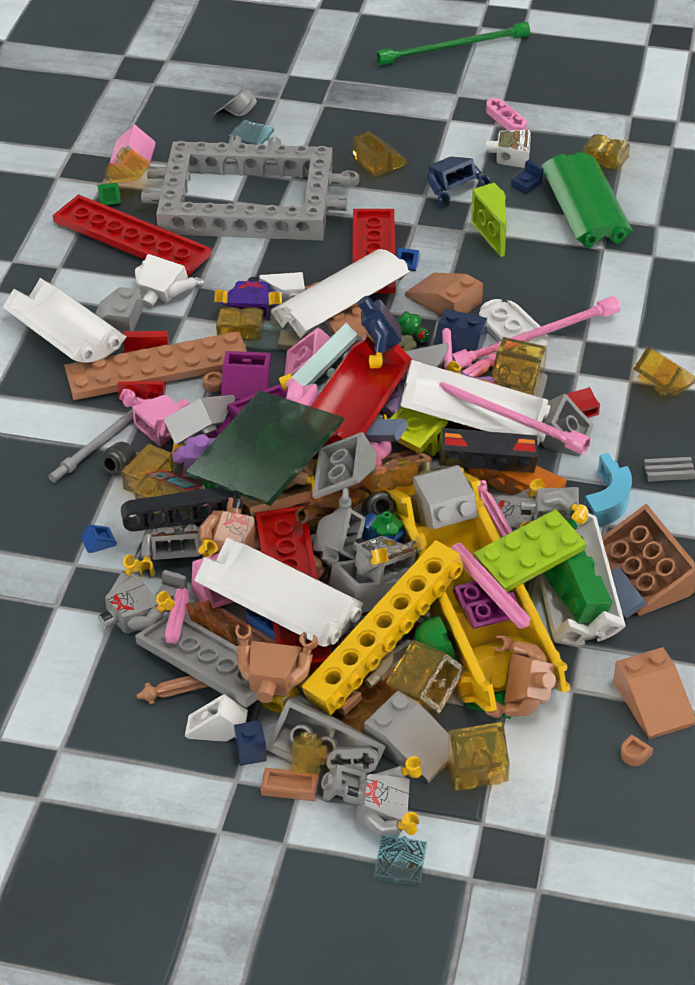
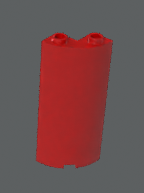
M368 336L356 342L292 433L303 445L317 450L361 432L365 435L413 359L396 344L382 354V366L371 369L369 355H377L376 351H374L375 343Z

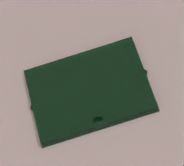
M259 390L191 465L186 473L192 478L271 506L345 420L342 416Z

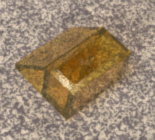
M370 131L353 137V158L374 177L408 164V160L389 143Z
M127 145L126 148L122 147L116 154V157H118L114 164L110 163L104 171L106 174L104 178L109 183L139 180L151 162Z
M503 337L497 350L491 375L496 385H509L512 390L534 395L545 369L547 346Z
M412 640L386 685L396 692L399 690L418 702L429 714L440 713L466 668L446 653Z

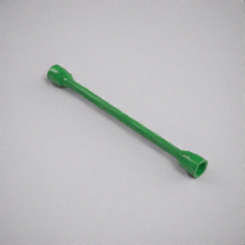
M528 22L513 24V27L506 30L459 38L457 40L399 51L392 48L378 50L376 58L379 66L394 63V60L401 57L453 48L455 46L508 36L514 39L530 36V26Z

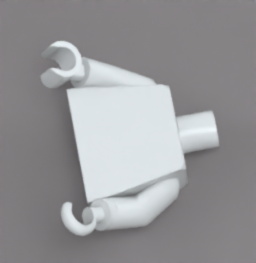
M150 254L142 262L143 264L135 269L136 284L144 295L142 303L150 308L154 306L157 300L168 303L173 297L204 283L202 279L197 277L188 278L183 265Z

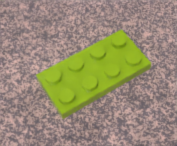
M555 509L474 552V557L502 588L508 592L586 550L587 543Z

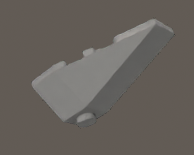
M291 697L284 706L266 746V750L289 761H303L324 765L327 764V757L331 751L336 748L371 747L378 753L380 761L386 745L316 707ZM364 753L362 758L355 759V762H364L365 767H369L370 762L374 761L373 758H369L368 753ZM337 754V757L332 759V762L342 766L345 762H351V759H342L341 754Z

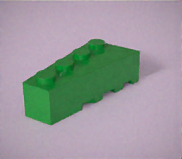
M566 519L574 530L577 529L578 525L573 519ZM585 550L543 572L577 623H592L603 611L609 612L612 605V600L601 576H596L594 560L592 557H587Z

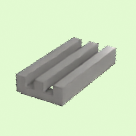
M691 457L644 459L643 466L648 482L695 479V470H693L694 466Z

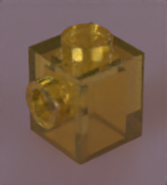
M301 732L300 736L294 738L291 772L319 774L321 772L322 762L327 761L328 747L323 745V738H317V733Z

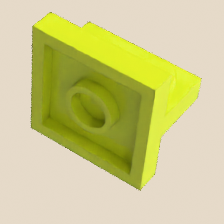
M402 406L390 418L405 419L408 427L397 442L419 454L425 452L434 456L437 453V435L448 424L447 419Z

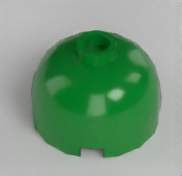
M439 616L429 618L420 623L413 635L414 644L410 645L415 660L420 658L423 664L431 669H443L457 663L451 641L447 638L446 628Z

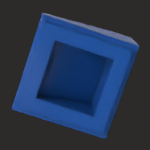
M398 248L397 258L403 259L406 262L408 270L416 271L420 252L419 250Z
M88 524L81 537L88 553L111 548L117 544L110 528L106 526Z

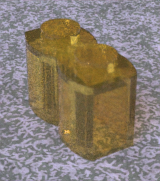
M594 134L583 147V153L593 156L598 164H602L606 168L618 170L629 157L630 145L623 140H611L605 135Z
M234 307L220 309L216 324L217 335L239 331L244 341L260 340L265 323L263 310L259 308H245L241 310Z
M396 458L388 461L385 465L375 464V469L363 479L364 487L373 492L386 493L397 486H411L414 484L413 477L419 475L417 463L404 458Z

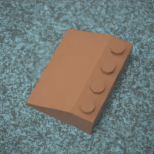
M647 504L643 505L602 536L610 570L612 571L619 566L647 603L637 611L639 616L685 599L695 592V562Z

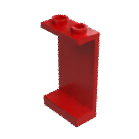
M168 331L123 332L127 336L123 341L124 353L169 345ZM164 381L118 382L117 384L119 397L123 389L133 391L135 397L144 400L154 399L166 394V382L164 383Z

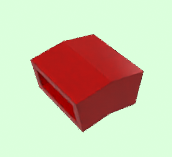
M590 387L566 394L587 418L599 415L600 403L595 398Z

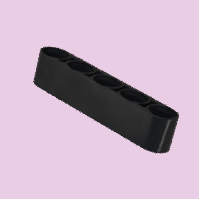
M222 486L129 500L122 504L120 512L124 528L128 531L136 532L203 522L213 511H226L228 498L241 499V496L236 487Z

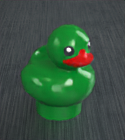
M406 310L398 318L397 322L400 324L401 335L411 336L414 334L416 341L419 343H426L429 340V331L425 328H419L421 325L420 315L410 314Z

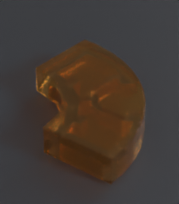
M346 487L349 490V497L352 501L351 507L363 502L366 491ZM343 489L314 499L312 492L309 503L316 506L338 508Z
M210 600L193 601L186 604L191 621L235 646L239 645L234 623L221 619L213 610Z

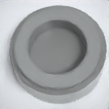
M347 170L340 173L350 174V187L356 186L359 183V174L357 172Z

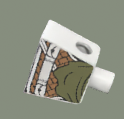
M531 130L500 131L498 141L486 140L485 152L497 153L496 162L498 164L525 168V162L529 160Z

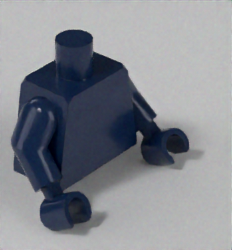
M451 156L428 167V183L434 194L438 195L437 205L439 208H443V202H446L448 206L450 205V195L443 191H448L473 179L478 180L477 188L490 184V177L481 175L482 172L474 164L472 158Z

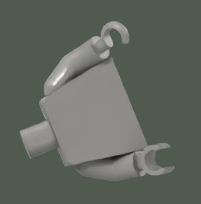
M348 488L343 489L342 497L339 499V508L332 514L323 517L319 521L317 533L310 536L314 552L318 553L321 560L330 568H332V563L355 560L356 552L353 551L352 546L356 539L362 538L366 517L351 509L352 501L349 497Z

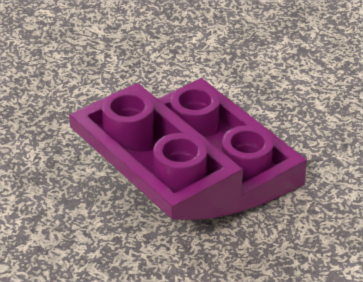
M476 581L454 586V596L462 613L473 629L511 620ZM508 591L507 593H508V594L515 600V602L517 603V600H516V598H515L514 593H513V592H512V593H509V591Z

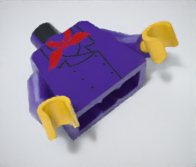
M250 277L247 281L236 282L234 288L229 291L215 290L214 302L228 306L230 320L270 321V307L275 308L282 304L281 292L268 290L267 283L260 282L257 277Z

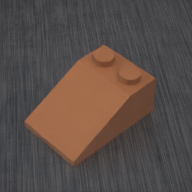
M434 272L406 291L405 296L439 316H442L445 309L468 314L482 304L483 283L468 274Z
M664 647L616 661L613 683L649 740L695 725V714L675 664Z

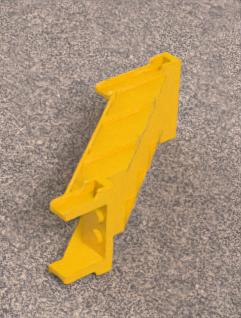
M464 467L460 468L474 492L478 517L437 529H431L414 521L410 495H415L412 475L404 476L398 480L382 481L377 486H367L369 495L375 492H385L390 495V498L394 499L396 503L394 514L397 516V519L403 522L401 529L405 531L404 545L411 541H416L415 535L429 532L432 544L437 540L451 548L453 545L462 543L474 556V552L500 539L484 506V501L479 497L478 486L481 485L480 479L465 473ZM431 545L416 553L414 563ZM464 568L461 575L448 585L444 594L431 604L432 608L428 610L431 618L436 616L441 618L447 631L446 635L451 641L455 657L461 660L463 667L467 669L455 673L459 698L465 703L475 702L486 712L497 710L494 692L506 690L511 653H514L513 650L510 652L495 650L494 647L502 648L504 646V640L496 638L497 636L510 637L514 643L521 641L541 648L546 656V662L554 664V675L556 677L554 687L562 693L571 690L564 671L567 670V664L560 659V653L555 649L524 584L509 591V593H514L518 605L530 617V625L523 629L518 628L512 620L477 629L471 627L453 593L454 586L475 581Z

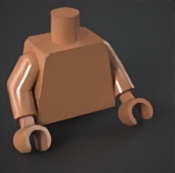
M237 625L235 632L240 640V645H237V665L243 679L250 682V690L258 692L257 699L259 701L269 703L274 695H288L292 687L297 686L308 676L313 656L310 653L318 645V638L313 635L312 642L309 644L305 643L307 633L303 632L300 635V643L304 646L302 652V647L258 641H252L251 645H248V640L252 637L251 627L248 625V634L241 636L239 634L240 626Z
M497 636L496 638L504 640V646L502 648L494 647V649L500 652H510L513 650L514 653H511L504 700L506 705L496 702L497 710L485 712V714L493 718H500L503 713L506 716H529L540 704L550 700L551 688L556 684L554 664L546 662L545 654L536 645L521 641L514 643L510 637Z

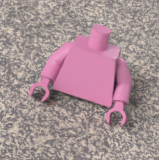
M123 389L119 397L126 407H132L134 425L159 447L172 439L164 419L190 404L186 399L175 403L167 395L144 400L135 397V393L129 389Z

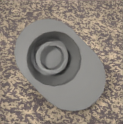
M249 82L232 100L214 114L221 109H225L235 116L247 114L257 102L247 88Z

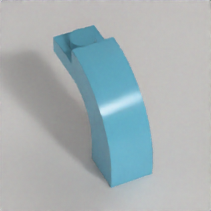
M609 453L600 455L598 473L608 488L585 496L584 501L588 513L597 517L599 528L615 522L625 513L629 505L632 487V476L628 466L619 468L618 463L613 461Z

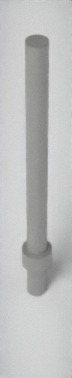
M133 409L71 458L67 457L60 463V467L49 475V479L55 483L65 474H70L77 468V464L134 420Z

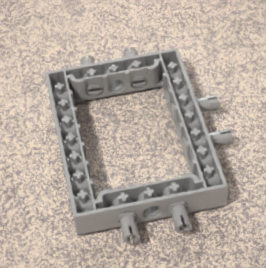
M234 135L229 138V144L223 142L178 141L172 143L166 167L148 166L147 178L163 179L164 183L161 191L142 190L141 201L142 203L158 204L156 213L157 226L178 235L323 241L328 210L347 211V198H330L331 186L350 187V174L332 173V147L281 145V140L278 137H275V142H273L274 137H271L268 145L241 143L242 140L237 135L235 140ZM190 173L308 177L304 207L185 202V193H188V181L191 180Z

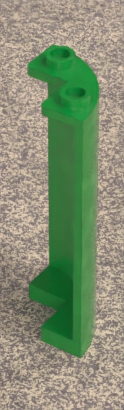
M574 152V155L565 156V154L555 156L541 165L575 238L587 248H591L603 236L619 244L633 232L596 158L586 153Z

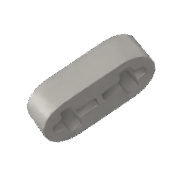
M371 747L336 748L329 753L326 761L328 769L331 770L337 765V763L332 762V759H335L337 754H341L342 759H351V762H345L342 766L370 773L377 767L379 755ZM364 753H368L369 758H373L374 761L370 762L369 767H365L364 762H355V759L362 758Z

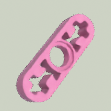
M492 98L487 101V114L508 131L526 130L527 120L504 101L498 98Z

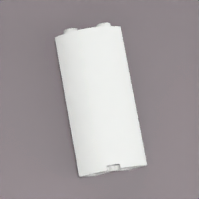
M379 249L278 305L271 312L282 329L291 324L301 339L307 336L312 328L356 304L362 297L370 296L396 280H403L410 271L403 259H398L389 251Z
M41 278L30 296L13 289L3 306L4 309L71 359L78 362H94L107 357L117 350L127 337L62 290Z
M415 360L410 361L400 406L484 431L537 435L538 445L539 442L544 441L546 434L446 393L444 389H441L439 384L443 382L541 423L543 418L546 419L549 414L550 405H547V399L430 366Z
M589 513L586 522L583 525L577 523L578 527L575 530L580 536H583L584 541L587 543L586 555L593 558L596 576H601L612 600L609 612L603 611L592 623H577L543 573L539 575L554 642L566 645H585V640L595 638L599 642L617 634L626 627L597 517Z
M228 537L217 560L204 558L194 580L299 635L306 632L307 639L311 641L313 635H315L320 646L336 644L351 624L356 623L360 619L362 614L361 608L364 604L240 541Z

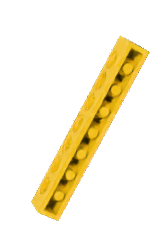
M435 540L301 686L306 700L330 716L336 709L341 708L353 690L361 686L363 679L378 667L382 658L395 648L397 642L412 629L413 624L419 617L426 614L430 605L444 594L446 588L454 579L461 575L463 565L460 553Z

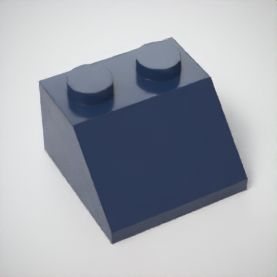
M445 309L438 322L434 345L443 344L442 331L448 328L451 331L452 354L464 349L467 352L482 349L486 340L487 318Z

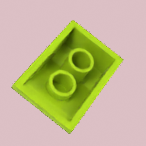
M495 183L472 189L471 224L498 255L503 257L505 256L507 226L506 196L502 189Z

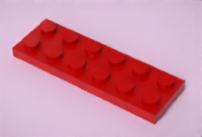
M353 209V263L379 249L389 251L395 255L394 209ZM396 281L375 293H396Z

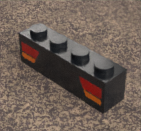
M450 428L441 429L438 443L440 466L451 467L459 465L460 467L518 471L523 473L535 472L539 458L537 435Z

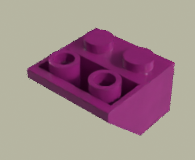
M225 351L221 396L234 395L235 401L256 391L260 392L268 389L272 374L271 353Z

